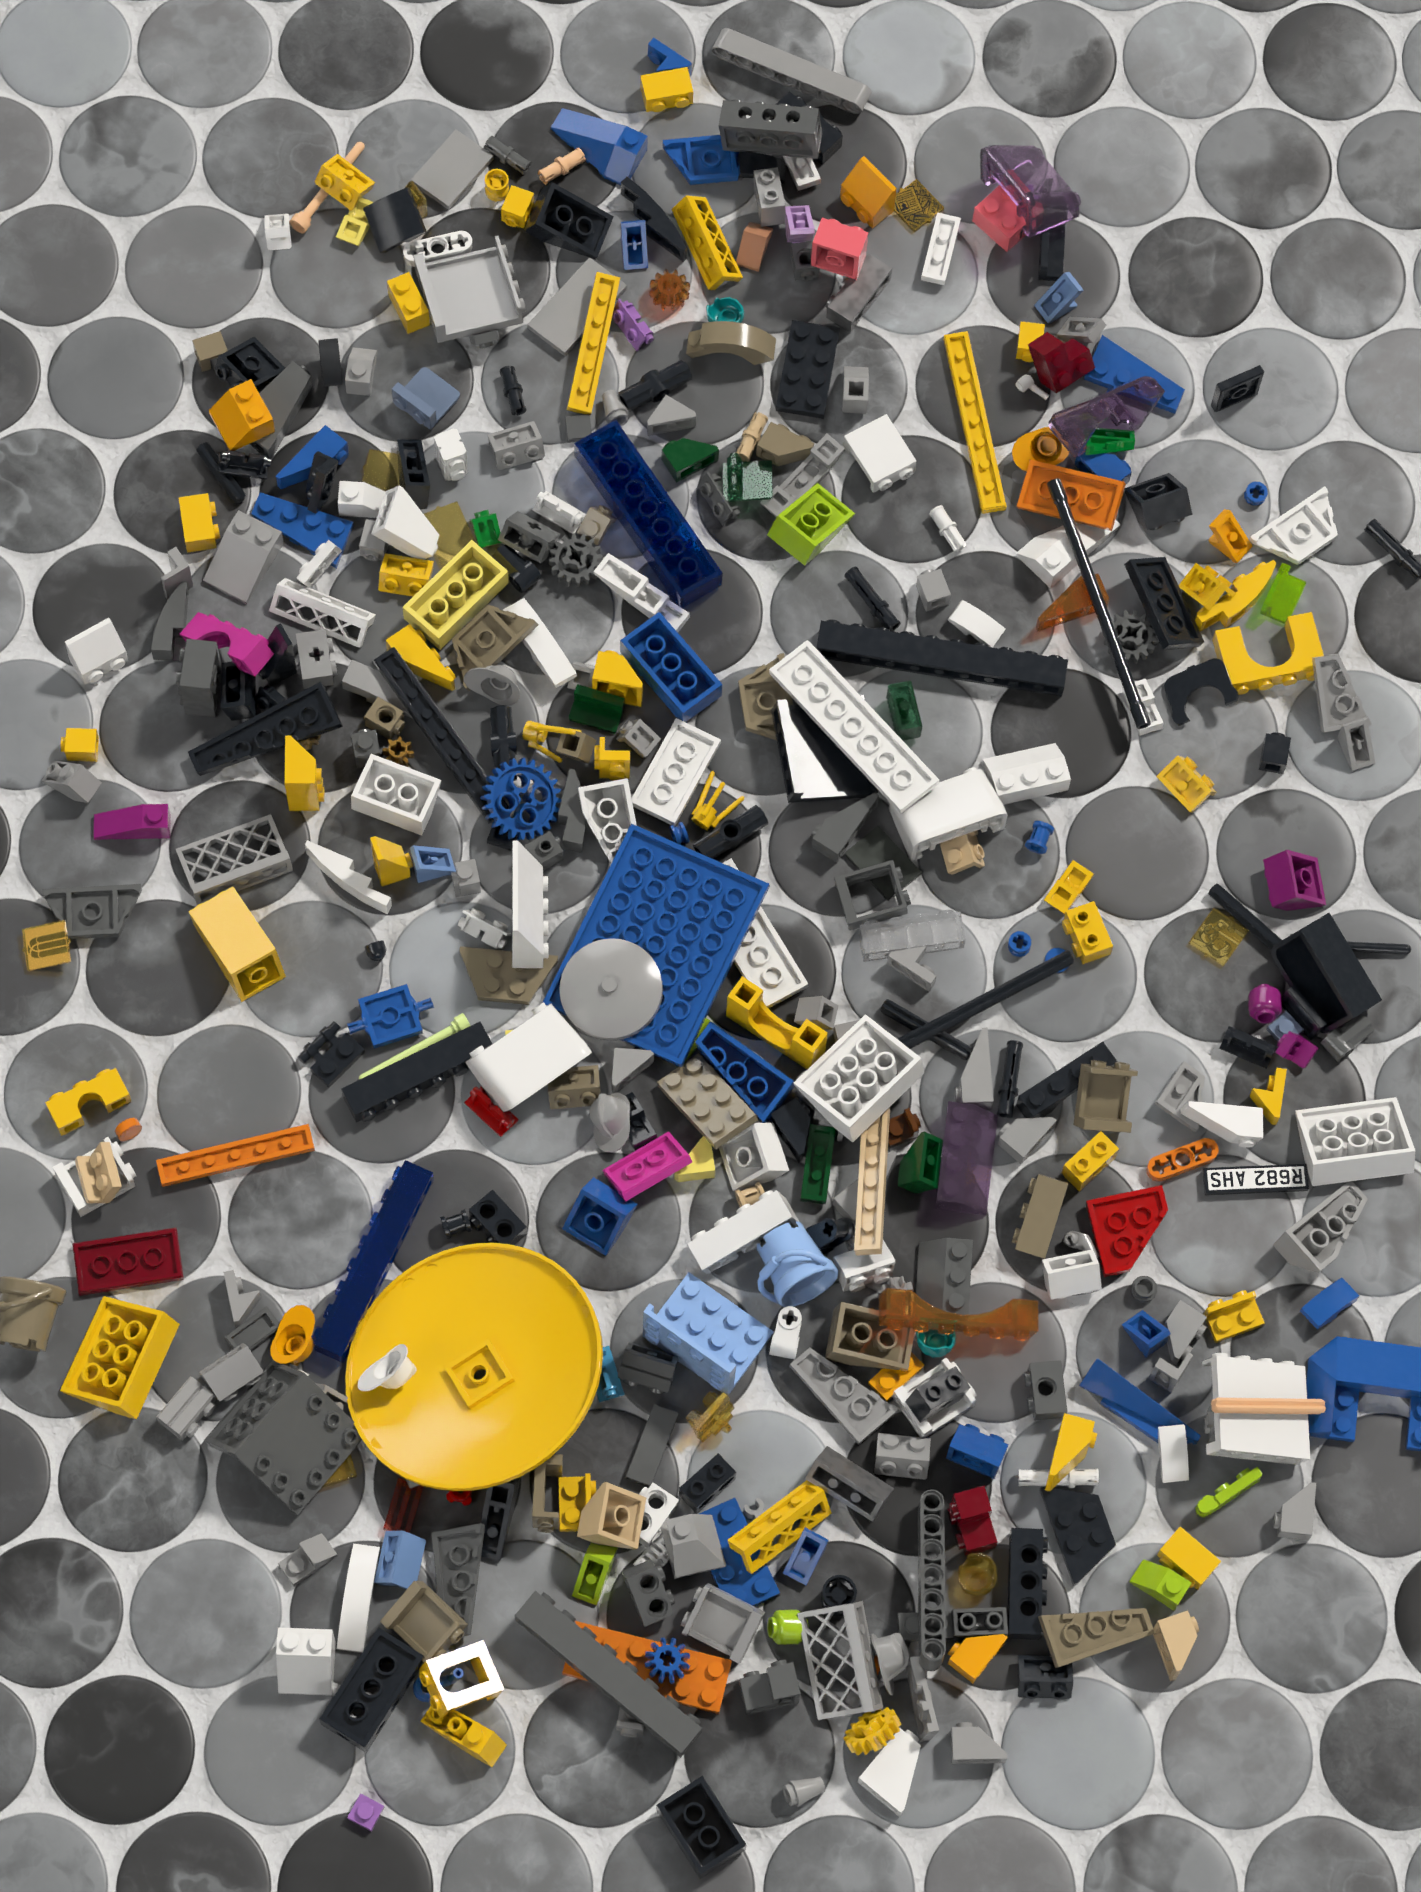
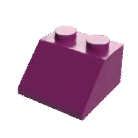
M1285 850L1263 859L1264 875L1267 879L1269 900L1272 907L1291 911L1326 905L1318 858Z

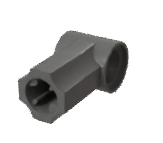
M1359 1014L1340 1030L1337 1028L1328 1034L1321 1044L1338 1063L1351 1054L1355 1046L1371 1035L1375 1029L1366 1016Z

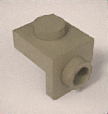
M603 505L590 507L576 533L581 536L584 534L587 540L594 539V544L600 545L611 523H615L617 518L611 515L612 510Z

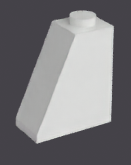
M396 486L386 491L371 534L412 558L425 560L432 557L438 548V532L403 487Z
M899 1728L900 1732L895 1733V1738L887 1743L858 1779V1783L899 1817L905 1809L921 1747L918 1743L919 1738L908 1729L904 1732L901 1728Z

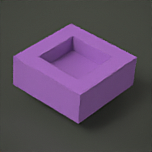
M360 1793L347 1818L372 1832L385 1807Z

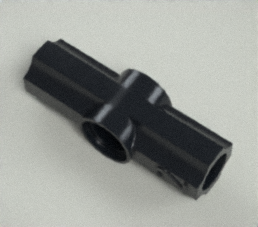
M680 360L660 371L655 369L647 372L641 377L639 382L618 392V396L630 412L650 401L655 403L663 400L665 395L670 394L671 390L692 380V374L686 362Z
M506 705L490 708L492 734H490L492 757L494 756V766L500 770L501 763L506 762L509 765V760L514 759L515 755H517L516 733L513 732L512 707ZM514 776L513 781H517V776Z
M755 805L736 818L724 821L720 828L693 844V848L696 852L714 859L728 849L737 848L741 841L768 825V820L762 809ZM727 831H734L737 836L729 838L725 833Z

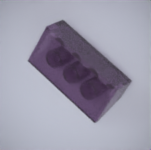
M948 1101L935 1209L987 1215L998 1119L996 1114L974 1104Z

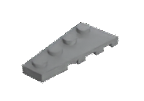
M808 1348L790 1363L789 1367L858 1445L899 1411L897 1407L881 1399L874 1391L868 1390L858 1383V1380L842 1372L835 1364L811 1348Z

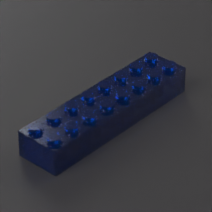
M617 420L574 443L575 458L679 607L684 608L722 586V571Z

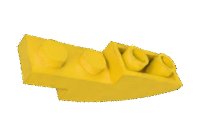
M1274 560L1267 564L1262 562L1248 575H1239L1232 581L1231 589L1236 593L1234 597L1230 594H1225L1210 611L1205 607L1201 608L1197 612L1195 619L1199 631H1203L1218 621H1221L1223 626L1227 628L1245 615L1263 595L1273 575L1276 562Z

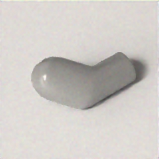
M1070 1231L1064 1235V1243L1067 1246L1082 1251L1093 1249L1096 1258L1099 1257L1089 1235L1077 1231Z

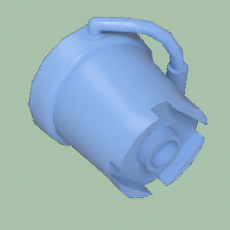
M796 1221L798 1227L792 1228L789 1223H786L767 1233L763 1237L766 1242L763 1247L759 1243L757 1244V1251L765 1265L759 1272L760 1276L757 1280L758 1290L765 1298L782 1307H794L816 1298L825 1292L838 1277V1269L835 1264L822 1254L803 1224L799 1221ZM769 1277L774 1285V1295L764 1287V1281Z

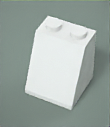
M278 1628L276 1661L279 1694L333 1696L336 1646L333 1630Z

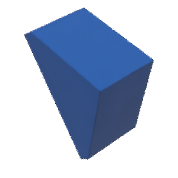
M645 220L621 222V247L624 270L648 268Z
M1143 1310L1122 1324L1123 1329L1145 1357H1148L1165 1345L1171 1335L1166 1327Z

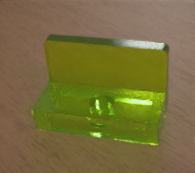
M1282 562L1263 603L1260 614L1285 624L1287 617L1292 616L1306 582L1289 575L1291 566Z

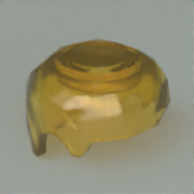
M984 1553L969 1554L966 1561L958 1568V1583L967 1594L975 1597L986 1595L997 1584L998 1570L996 1564L990 1556Z

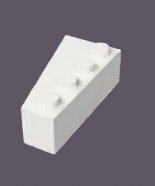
M772 1190L767 1191L759 1197L758 1202L753 1205H743L736 1211V1215L729 1219L724 1217L714 1224L715 1227L707 1232L703 1230L692 1236V1241L687 1244L702 1271L709 1274L739 1257L738 1252L747 1253L757 1248L758 1243L761 1244V1240L764 1239L763 1237L767 1233L783 1224L789 1223L792 1228L798 1227L796 1221H799L787 1199L777 1190L774 1192Z

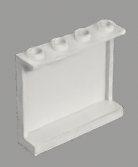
M1227 1353L1212 1354V1358L1202 1361L1203 1366L1212 1367L1213 1399L1217 1397L1307 1399L1305 1366L1295 1365L1293 1361L1274 1363L1270 1358L1250 1360V1356L1242 1355L1233 1358L1228 1357ZM1214 1413L1215 1441L1206 1444L1207 1455L1293 1465L1310 1460L1308 1414Z

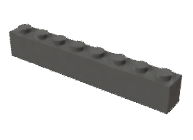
M535 1591L515 1614V1621L633 1719L644 1725V1728L679 1757H682L702 1733V1728L699 1726L701 1724L700 1720L690 1712L687 1715L678 1709L680 1704L671 1696L667 1695L665 1698L658 1692L659 1687L652 1680L646 1678L644 1681L637 1675L638 1669L630 1662H621L616 1657L618 1653L606 1643L604 1646L595 1640L597 1636L589 1628L584 1627L581 1629L574 1623L576 1618L564 1609L562 1612L554 1606L556 1602L544 1592L540 1595Z

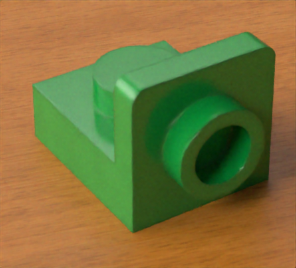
M488 510L474 513L475 518L469 520L473 526L477 545L483 548L502 543L498 541L501 532L496 513L489 514Z

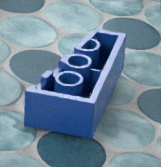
M711 1021L695 1041L697 1049L730 1088L756 1114L760 1123H768L770 1121V1114L779 1109L795 1087L792 1079Z

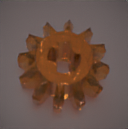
M665 269L664 275L657 272L655 280L650 281L651 289L649 290V296L653 298L655 306L661 304L663 311L667 306H670L672 311L675 310V305L683 307L684 300L689 299L690 293L688 291L690 290V284L686 282L685 274L678 276L677 270H674L671 274Z

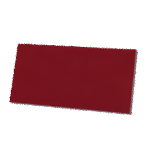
M177 1227L72 1243L79 1296L184 1280Z

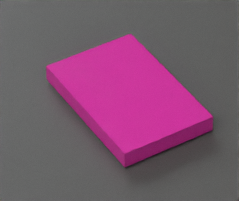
M667 1132L602 1171L606 1179L621 1197L627 1201L691 1164L692 1160L671 1133Z

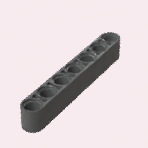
M937 1490L925 1491L921 1495L918 1507L919 1664L927 1671H936L941 1667L946 1650L944 1498ZM931 1503L934 1504L937 1508L930 1509L926 1507L925 1504ZM926 1528H933V1529H935L937 1532H936V1533H929V1532H927L925 1529H926ZM932 1552L936 1554L937 1557L930 1558L925 1553ZM934 1577L937 1582L931 1583L926 1578ZM926 1602H934L937 1604V1607L931 1608L926 1605ZM931 1626L936 1628L938 1632L931 1633L926 1628ZM934 1652L938 1657L930 1658L926 1653Z

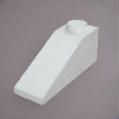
M1188 1101L1180 1108L1182 1115L1226 1141L1238 1143L1240 1147H1253L1263 1138V1108Z

